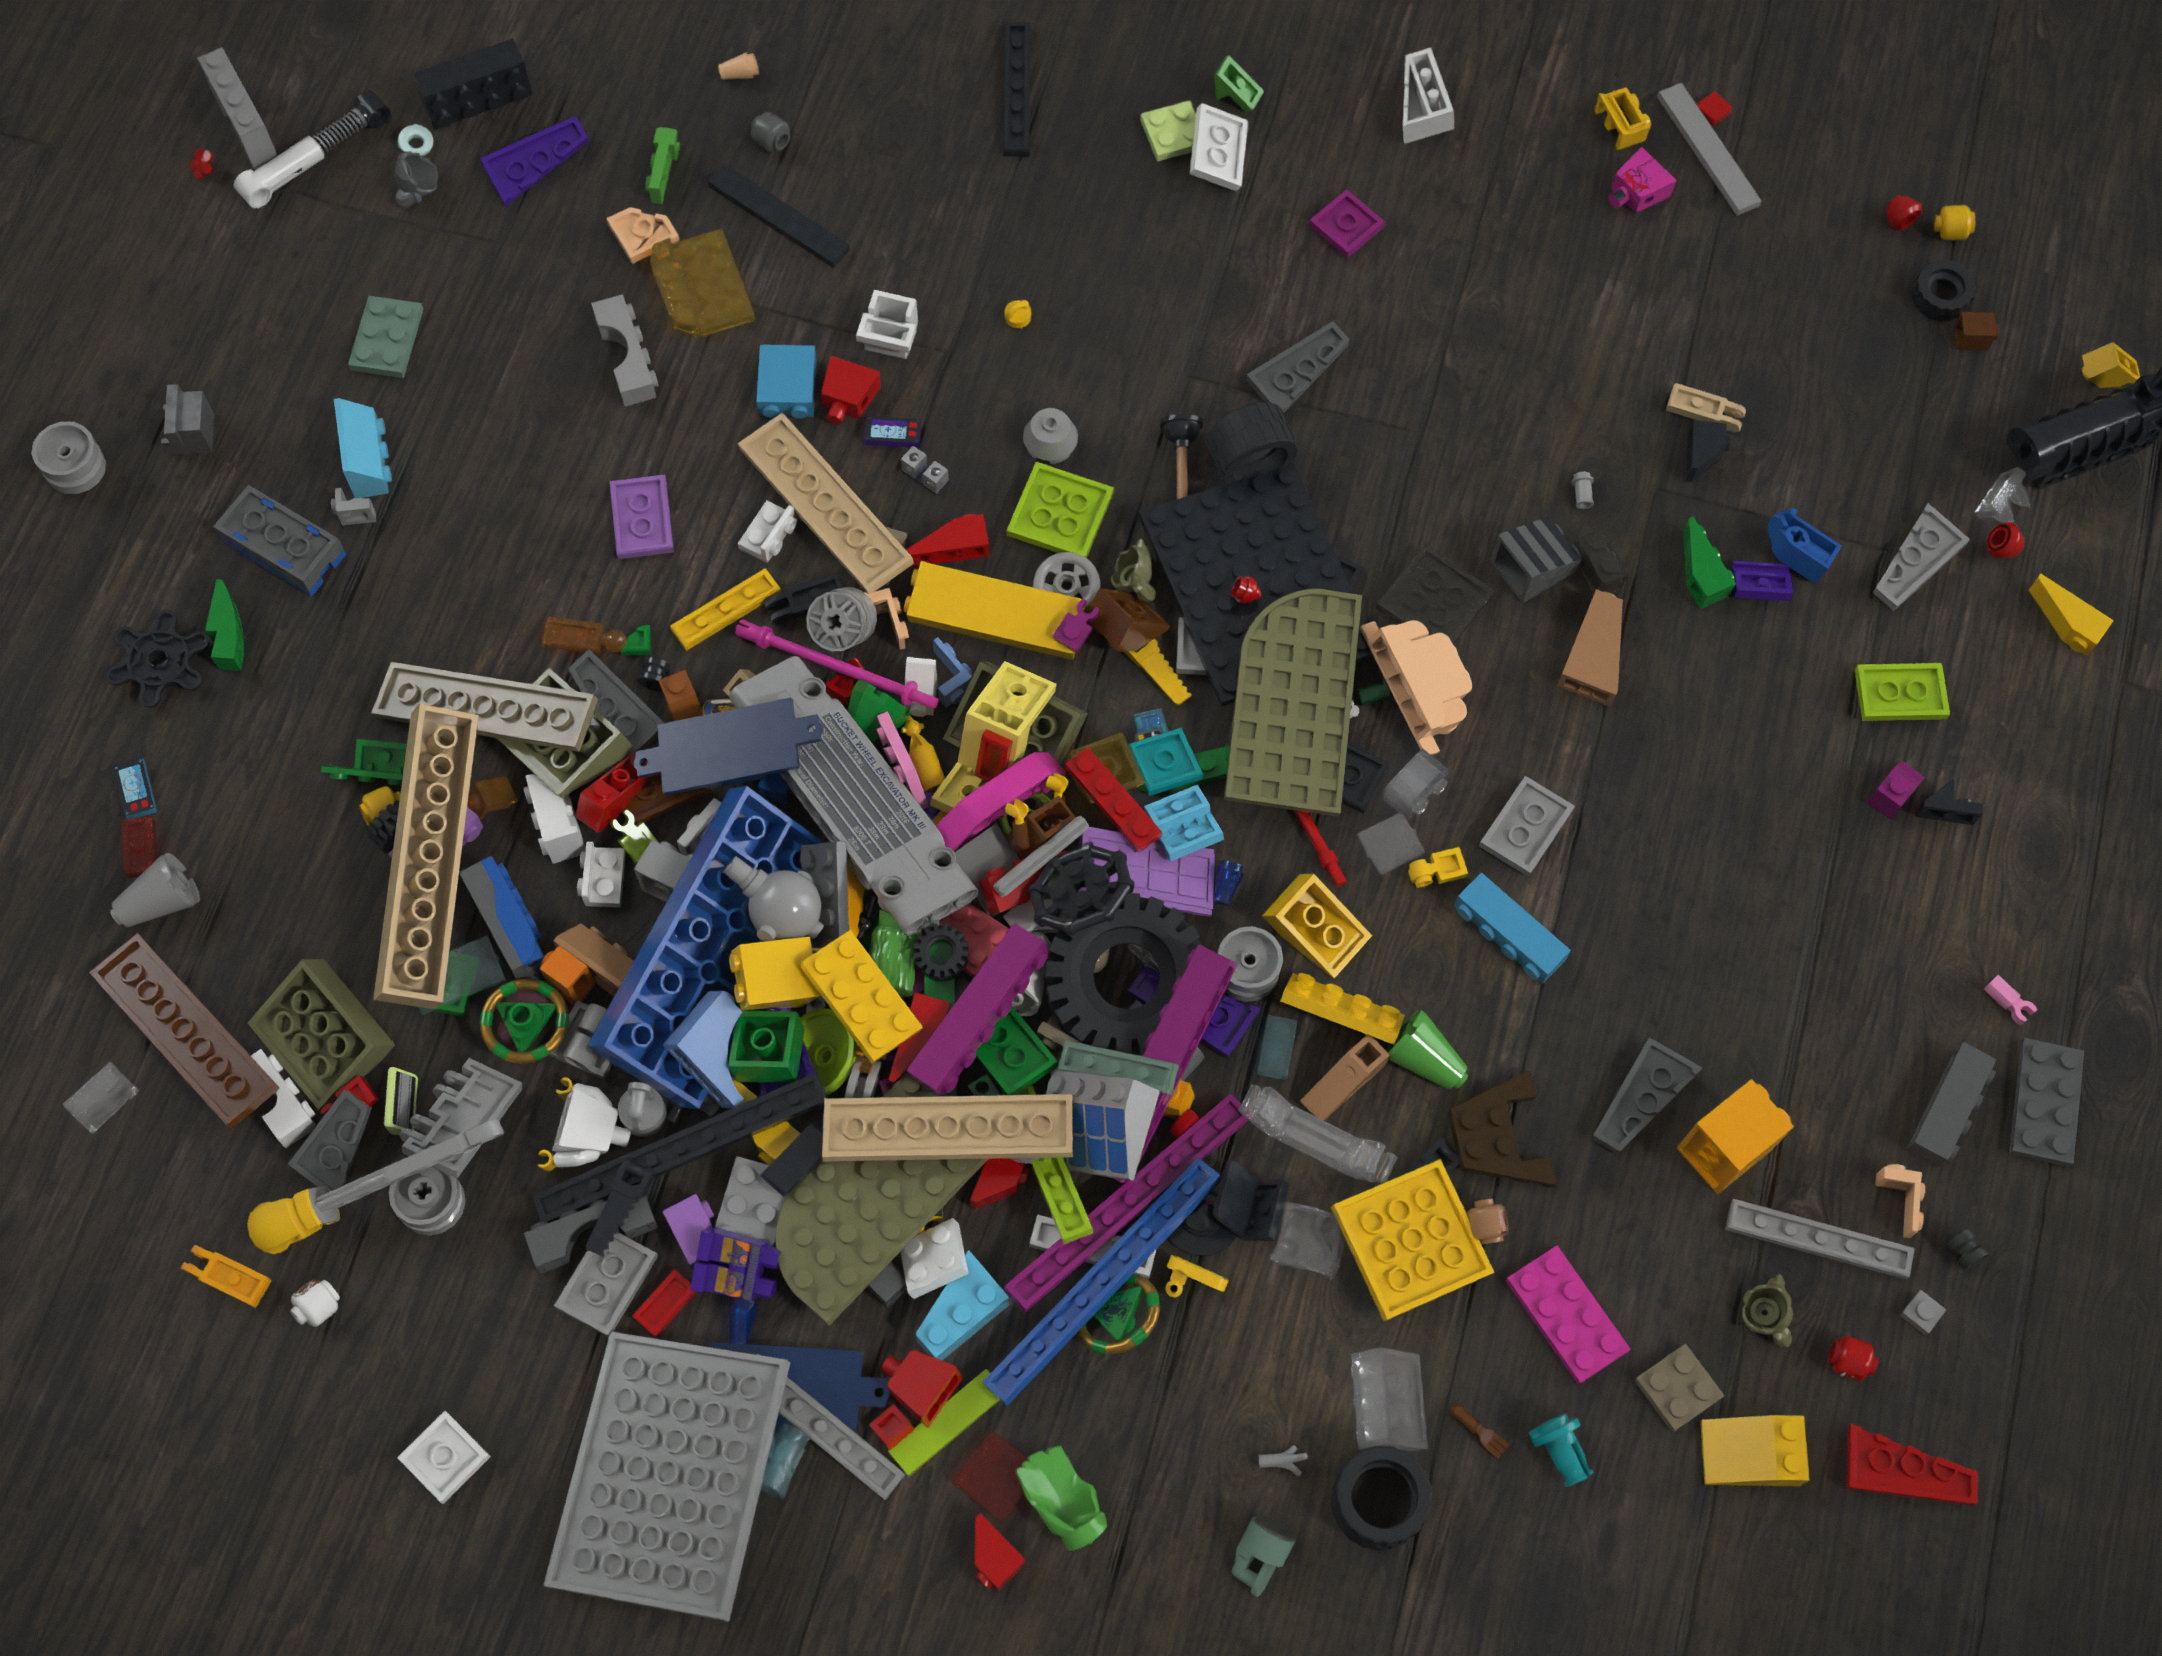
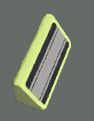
M389 1067L384 1126L392 1135H399L403 1128L414 1130V1127L410 1124V1119L416 1113L418 1078L415 1074L395 1067Z

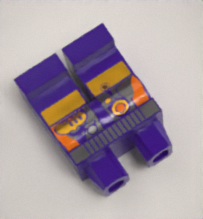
M708 1226L700 1234L696 1256L698 1261L695 1263L690 1290L720 1293L752 1301L756 1297L771 1298L775 1295L777 1279L764 1277L763 1271L764 1267L779 1268L778 1258L782 1251L768 1246L769 1240L757 1239Z

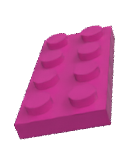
M1555 1246L1505 1280L1578 1385L1631 1350L1558 1246Z

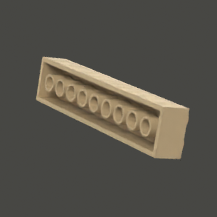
M419 704L411 713L373 1000L434 1009L443 1003L478 715L425 704Z

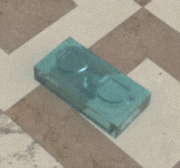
M1268 1015L1257 1075L1287 1080L1297 1020Z

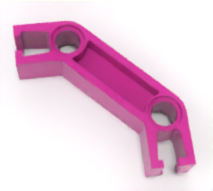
M1049 752L1031 753L963 798L936 827L940 831L945 845L955 851L975 838L983 829L1007 814L1005 807L1008 803L1014 806L1015 798L1025 802L1035 794L1048 793L1051 790L1046 787L1048 777L1053 776L1054 773L1065 776L1067 773Z

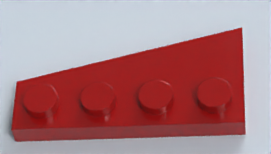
M1852 1423L1848 1425L1846 1489L1971 1506L1978 1504L1977 1471L1940 1457L1930 1456L1909 1445L1904 1446L1878 1433H1870Z

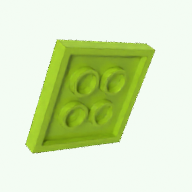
M1036 462L1007 528V536L1056 553L1072 552L1087 558L1113 496L1114 487Z

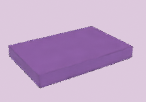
M665 475L610 481L618 559L673 553L674 547Z

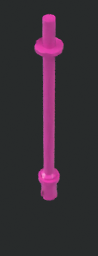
M741 620L739 623L744 625V627L740 625L736 627L737 637L752 641L759 648L765 649L772 646L852 678L860 679L901 696V703L905 706L911 705L914 701L935 709L938 704V698L918 691V685L915 681L908 682L906 686L778 637L774 635L773 629L768 626L760 627L746 620Z

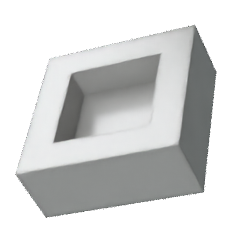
M1920 1290L1900 1316L1926 1336L1942 1317L1946 1309Z

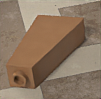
M1595 591L1558 682V687L1611 707L1618 691L1622 599L1617 598L1610 592Z

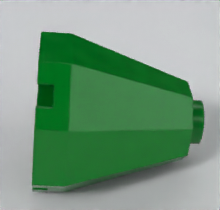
M859 679L852 690L847 712L875 747L881 742L876 729L881 727L877 718L878 715L888 711L897 730L906 722L911 712L886 693L875 690L876 687Z

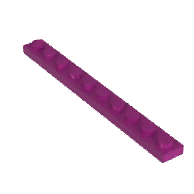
M1230 1093L1135 1174L1133 1181L1128 1180L1087 1215L1093 1228V1234L1066 1244L1060 1238L1005 1285L1004 1290L1024 1312H1027L1156 1201L1197 1158L1201 1160L1206 1158L1249 1121L1252 1114Z

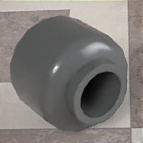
M766 112L756 116L752 121L751 137L755 143L766 151L775 152L784 149L789 143L790 128L780 117L774 113Z

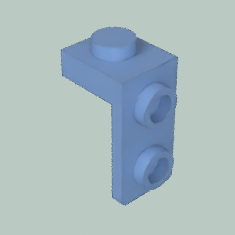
M937 637L933 640V651L954 675L953 678L938 688L939 701L947 708L952 703L958 704L961 702L973 677V672L966 663L961 664L956 659V653L947 642L943 644Z

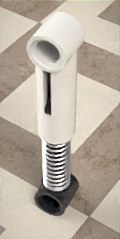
M373 91L361 93L354 101V109L348 112L347 115H344V118L340 117V120H336V123L333 122L332 125H328V128L325 127L324 130L317 133V136L313 135V138L308 135L256 171L247 170L238 175L234 181L235 190L252 208L264 206L270 200L274 191L324 159V151L328 152V148L332 150V146L336 147V143L340 145V140L344 142L343 138L348 139L347 136L351 137V133L355 134V130L359 132V128L363 129L366 126L379 128L387 123L391 115L390 109Z

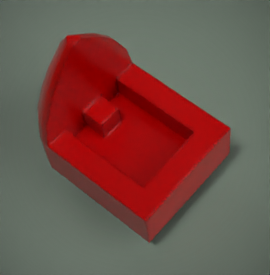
M857 658L847 661L848 664L864 669ZM839 673L825 684L826 692L829 696L838 699L841 703L848 706L852 690L858 679Z

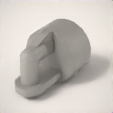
M639 1082L629 1083L628 1091L623 1094L618 1104L619 1118L624 1128L631 1131L630 1134L634 1136H652L659 1132L666 1122L667 1110L663 1099L650 1085Z

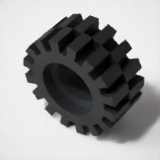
M399 800L394 801L393 805L391 803L387 805L385 811L382 809L379 812L380 816L374 817L372 820L374 824L368 827L370 831L367 832V838L385 855L392 851L394 847Z
M938 923L932 924L933 927L923 929V933L918 935L917 941L914 944L916 965L920 968L921 973L928 975L932 980H935V978L940 979V981H945L946 978L951 980L955 978L956 974H960L964 966L967 965L969 956L968 943L965 940L964 934L960 933L955 926L949 927L946 923H943L941 926H938ZM938 941L947 942L953 948L952 958L945 963L935 962L929 954L931 946Z

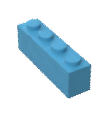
M1482 872L1457 897L1454 907L1460 917L1474 923L1484 938L1489 941L1493 940L1499 945L1502 953L1508 959L1516 960L1523 966L1524 972L1531 979L1538 980L1543 984L1567 959L1571 950Z

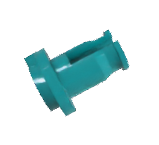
M1565 1413L1540 1424L1528 1433L1535 1447L1545 1444L1557 1470L1566 1481L1564 1482L1565 1486L1568 1487L1586 1479L1588 1475L1594 1472L1592 1469H1589L1585 1454L1573 1432L1581 1424L1577 1417L1569 1419Z

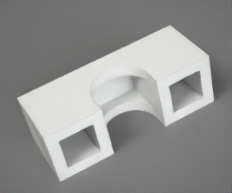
M260 1049L251 1057L280 1088L274 1093L277 1095L275 1107L262 1118L278 1141L287 1149L315 1129L316 1124L311 1118L316 1116L306 1100L302 1103L299 1102L295 1095L300 1091L290 1077L285 1080L282 1078L279 1072L283 1067L273 1054L267 1057L262 1049Z

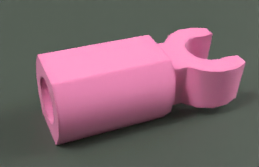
M1997 975L1983 989L2005 1010L2008 1009L2013 1020L2019 1025H2022L2027 1020L2021 1014V1010L2027 1011L2029 1015L2037 1011L2036 1006L2032 1002L2023 1001L2020 998L2021 995L2000 975Z

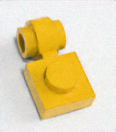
M1460 847L1432 853L1430 856L1431 863H1427L1425 859L1416 860L1409 864L1410 869L1408 870L1411 882L1415 883L1417 888L1430 885L1433 882L1432 877L1436 875L1438 884L1466 878L1468 875Z

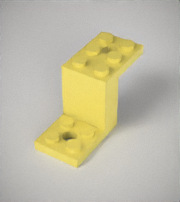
M1004 661L967 711L958 762L931 797L930 806L949 813L966 797L965 794L972 793L987 783V781L974 776L981 738L986 729L1013 741L1007 769L1022 760L1025 755L1030 726L1055 693L1057 684ZM1015 692H1020V693H1022L1023 695H1022V696H1016V695H1014L1013 693H1015Z

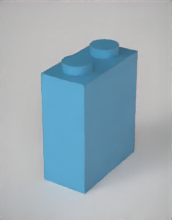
M760 345L757 386L759 416L775 418L783 413L785 416H792L798 419L814 417L817 365L815 346Z

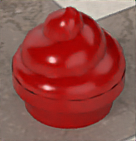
M1239 576L1235 580L1231 596L1236 598L1238 603H1251L1254 599L1258 600L1262 597L1260 588L1257 586L1254 578Z

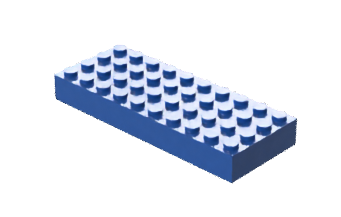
M749 787L730 788L587 1046L644 1084L650 1085L652 1089L683 1108L699 1109L708 1092L673 1057L663 1044L708 991H726L735 998L734 986L737 983L735 972L731 971L729 964L731 951L740 944L764 942L757 936V930L750 919L748 909L749 898L742 893L743 889L739 887V884L725 875L723 871L735 856L751 868L762 869L767 874L781 870L802 871L800 863L801 845L824 842ZM737 1002L736 1006L741 1010L740 1002ZM735 1025L730 1035L728 1053L731 1050Z

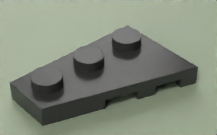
M344 1089L288 1165L317 1187L326 1185L330 1191L344 1186L372 1107L348 1089Z

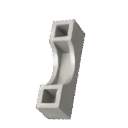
M623 294L591 303L602 340L615 341L628 350L623 363L614 369L624 406L656 398L654 387L659 386L654 370H648L647 364H651L647 348L641 349L639 342L643 341L639 325L633 326L632 320H635L636 317L632 304L626 305Z

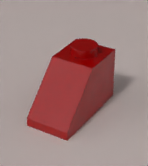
M1010 1158L988 1159L971 1196V1208L977 1210L1015 1194L1019 1185L1025 1186L1029 1178L1031 1169L1027 1167L1028 1163L1016 1162Z
M979 1513L975 1517V1568L978 1571L975 1577L988 1590L993 1586L999 1592L1026 1564V1560Z

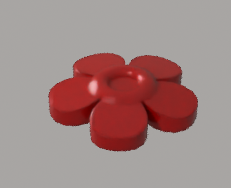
M198 149L195 152V159L191 160L190 169L194 171L196 179L201 180L204 174H211L213 166L209 163L213 160L212 152Z

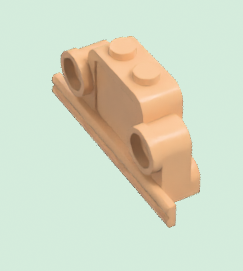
M1415 620L1398 625H1388L1380 629L1375 621L1361 625L1359 628L1424 757L1437 754L1440 750L1433 736L1451 733L1466 717L1467 708L1461 699L1472 689L1470 675L1465 670L1456 647L1452 644L1449 637L1443 633L1429 636L1427 628L1421 622Z

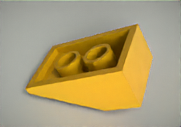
M1299 874L1262 915L1281 937L1331 978H1335L1372 937L1367 929L1315 874Z
M1769 1415L1700 1421L1705 1485L1801 1486L1809 1481L1804 1416Z

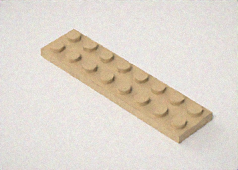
M783 413L738 443L743 454L790 506L794 507L796 514L866 593L875 592L914 564L913 557Z
M1072 1094L825 1099L823 1161L1073 1157Z

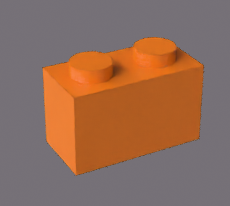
M558 946L554 952H548L541 962L539 969L546 983L556 988L562 997L573 1006L577 1000L582 1002L596 986L588 966L561 946Z

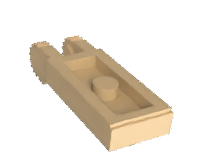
M1674 383L1666 407V411L1695 420L1726 423V431L1739 432L1742 426L1741 421L1733 419V417L1743 418L1746 413L1745 407L1727 401L1726 398L1678 383Z

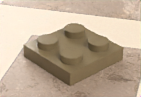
M1687 1344L1675 1350L1634 1380L1672 1433L1724 1397V1394Z

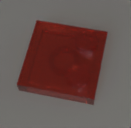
M992 1430L954 1477L952 1483L1002 1523L1025 1494L1016 1474V1469L1022 1467L1027 1458Z

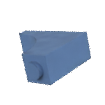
M708 991L663 1046L722 1108H735L742 1103L744 1098L736 1089L730 1075L728 1044L732 1029L742 1011L736 1006L735 998L728 992Z

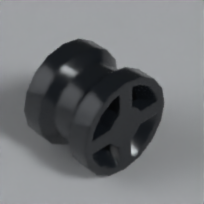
M646 657L642 662L643 672L639 674L637 682L647 689L660 691L661 688L658 680L665 678V675L669 674L671 666L662 659Z

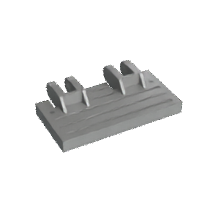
M471 1058L462 1066V1074L448 1070L443 1078L448 1085L453 1086L457 1090L442 1084L434 1087L433 1094L438 1099L429 1110V1118L415 1114L410 1119V1124L422 1133L427 1134V1136L409 1128H403L399 1133L401 1140L405 1142L402 1146V1152L411 1156L494 1119H499L500 1121L522 1091V1082ZM481 1145L431 1167L457 1179Z

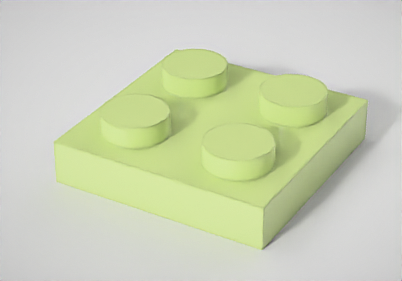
M1190 101L1141 114L1140 121L1157 162L1192 152L1196 114Z

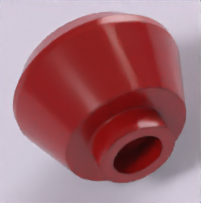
M1897 196L1888 203L1887 206L1889 208L1886 211L1890 228L1903 230L1920 217L1922 205L1908 196Z
M2003 522L1990 531L1987 537V550L1995 558H2013L2022 551L2025 542L2024 536L2017 525L2012 522Z

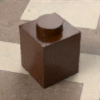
M1961 312L1953 326L1956 350H1989L1993 341L1999 335V325L1995 323L1994 313Z

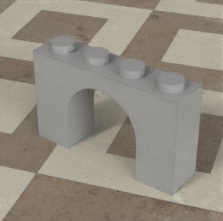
M219 48L198 57V60L223 114L225 116L228 115L243 150L254 171L277 157V153L261 117L223 48Z

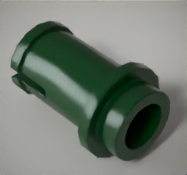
M1384 679L1381 680V683L1357 688V696L1361 706L1384 699L1390 701V698L1394 697L1387 681Z

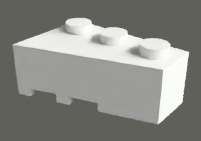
M1431 48L1406 55L1403 116L1404 144L1454 129V110Z
M535 773L526 775L528 786L523 789L528 804L533 803L535 812L531 813L535 829H540L542 838L538 840L543 855L549 854L553 864L580 856L581 851H586L575 817L570 795L567 794L560 798Z

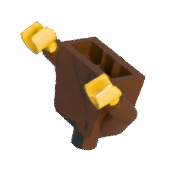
M1057 773L1048 777L1046 787L1055 791L1054 795L1051 796V801L1027 817L1029 807L1017 798L1014 799V806L1010 803L1006 805L1005 812L1015 818L1012 822L1013 830L1006 837L1018 857H1028L1076 818L1065 804V796L1062 795L1068 785L1066 777Z

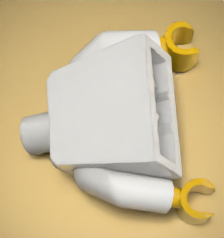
M562 1078L560 1080L561 1083L567 1086L568 1089L565 1091L556 1090L560 1098L566 1100L552 1149L556 1153L554 1155L548 1150H541L538 1154L541 1157L549 1156V1161L546 1164L537 1165L544 1171H551L556 1166L576 1167L596 1161L599 1156L608 1152L610 1143L626 1147L631 1133L628 1129L615 1125L618 1110L612 1107V1102L598 1087L580 1083L574 1085L569 1078Z

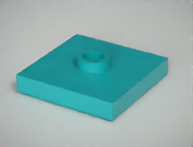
M1182 728L1127 745L1128 753L1148 796L1203 779V772Z

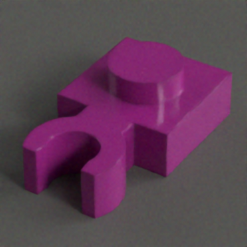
M1085 599L1079 601L1076 616L1068 612L1052 635L1053 639L1075 653L1079 651L1092 631V627L1087 623L1095 620L1099 614L1098 607H1095L1088 614L1083 611L1087 603Z

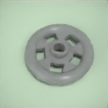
M1062 552L1048 557L1041 563L1034 576L1033 588L1072 597L1079 593L1087 602V611L1100 589V577L1095 566L1084 556L1072 552ZM1062 564H1074V572L1062 571ZM1048 572L1056 575L1053 585L1045 583ZM1087 574L1089 585L1081 587L1079 576ZM1070 582L1072 587L1069 590H1065L1062 588V584Z

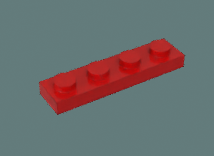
M1089 747L1065 763L1066 770L1138 853L1162 837V831Z

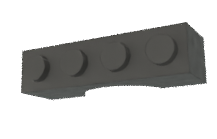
M646 1195L639 1202L634 1203V1210L629 1211V1217L625 1218L624 1225L619 1227V1231L630 1239L658 1229ZM606 1198L592 1202L589 1208L582 1211H567L560 1216V1219L551 1223L543 1221L530 1227V1231L524 1233L535 1267L540 1274L570 1263L571 1251L575 1242L583 1233L595 1227L607 1202Z

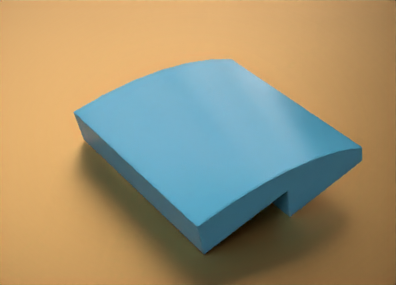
M1198 785L1144 806L1146 814L1162 831V837L1158 840L1170 862L1224 840L1223 832L1211 814L1210 804Z

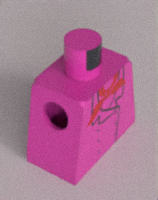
M1642 147L1615 174L1611 186L1613 193L1608 197L1609 202L1614 208H1619L1626 203L1634 212H1639L1670 197L1676 179Z

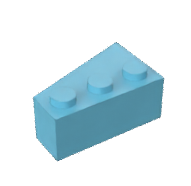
M969 1250L965 1255L969 1274L945 1286L916 1332V1339L919 1345L929 1356L939 1360H944L1009 1306L1007 1294Z

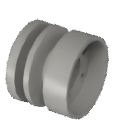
M853 587L838 588L817 597L809 606L806 616L807 630L812 640L821 648L829 651H844L866 641L874 632L877 622L876 608L871 598L863 591ZM834 616H840L839 622L842 623V625H836L837 620L834 618Z

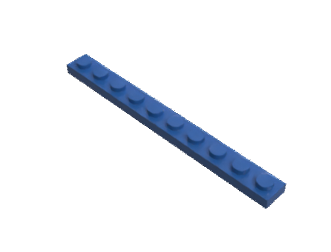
M1197 1158L983 1381L985 1387L1008 1406L1221 1182L1220 1174L1200 1158Z

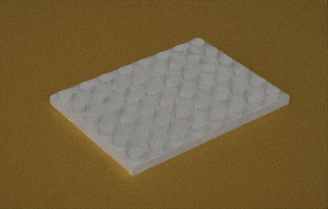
M610 1332L544 1586L557 1590L729 1621L790 1362L785 1359Z

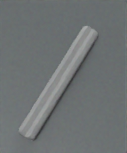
M1082 816L1073 819L998 880L993 886L998 895L1001 897L1007 896L1088 830L1089 825Z

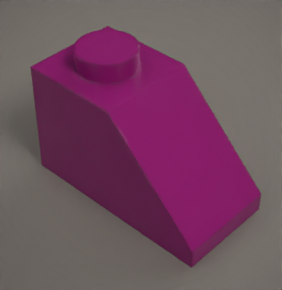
M1901 760L1876 789L1868 803L1891 820L1925 777Z

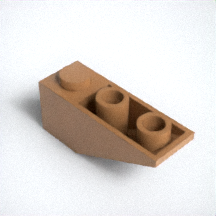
M1366 1035L1300 1100V1103L1322 1123L1386 1066L1390 1054L1372 1036Z

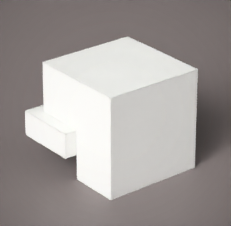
M874 290L868 307L869 314L863 313L856 334V340L864 343L865 350L906 359L917 331L916 299Z

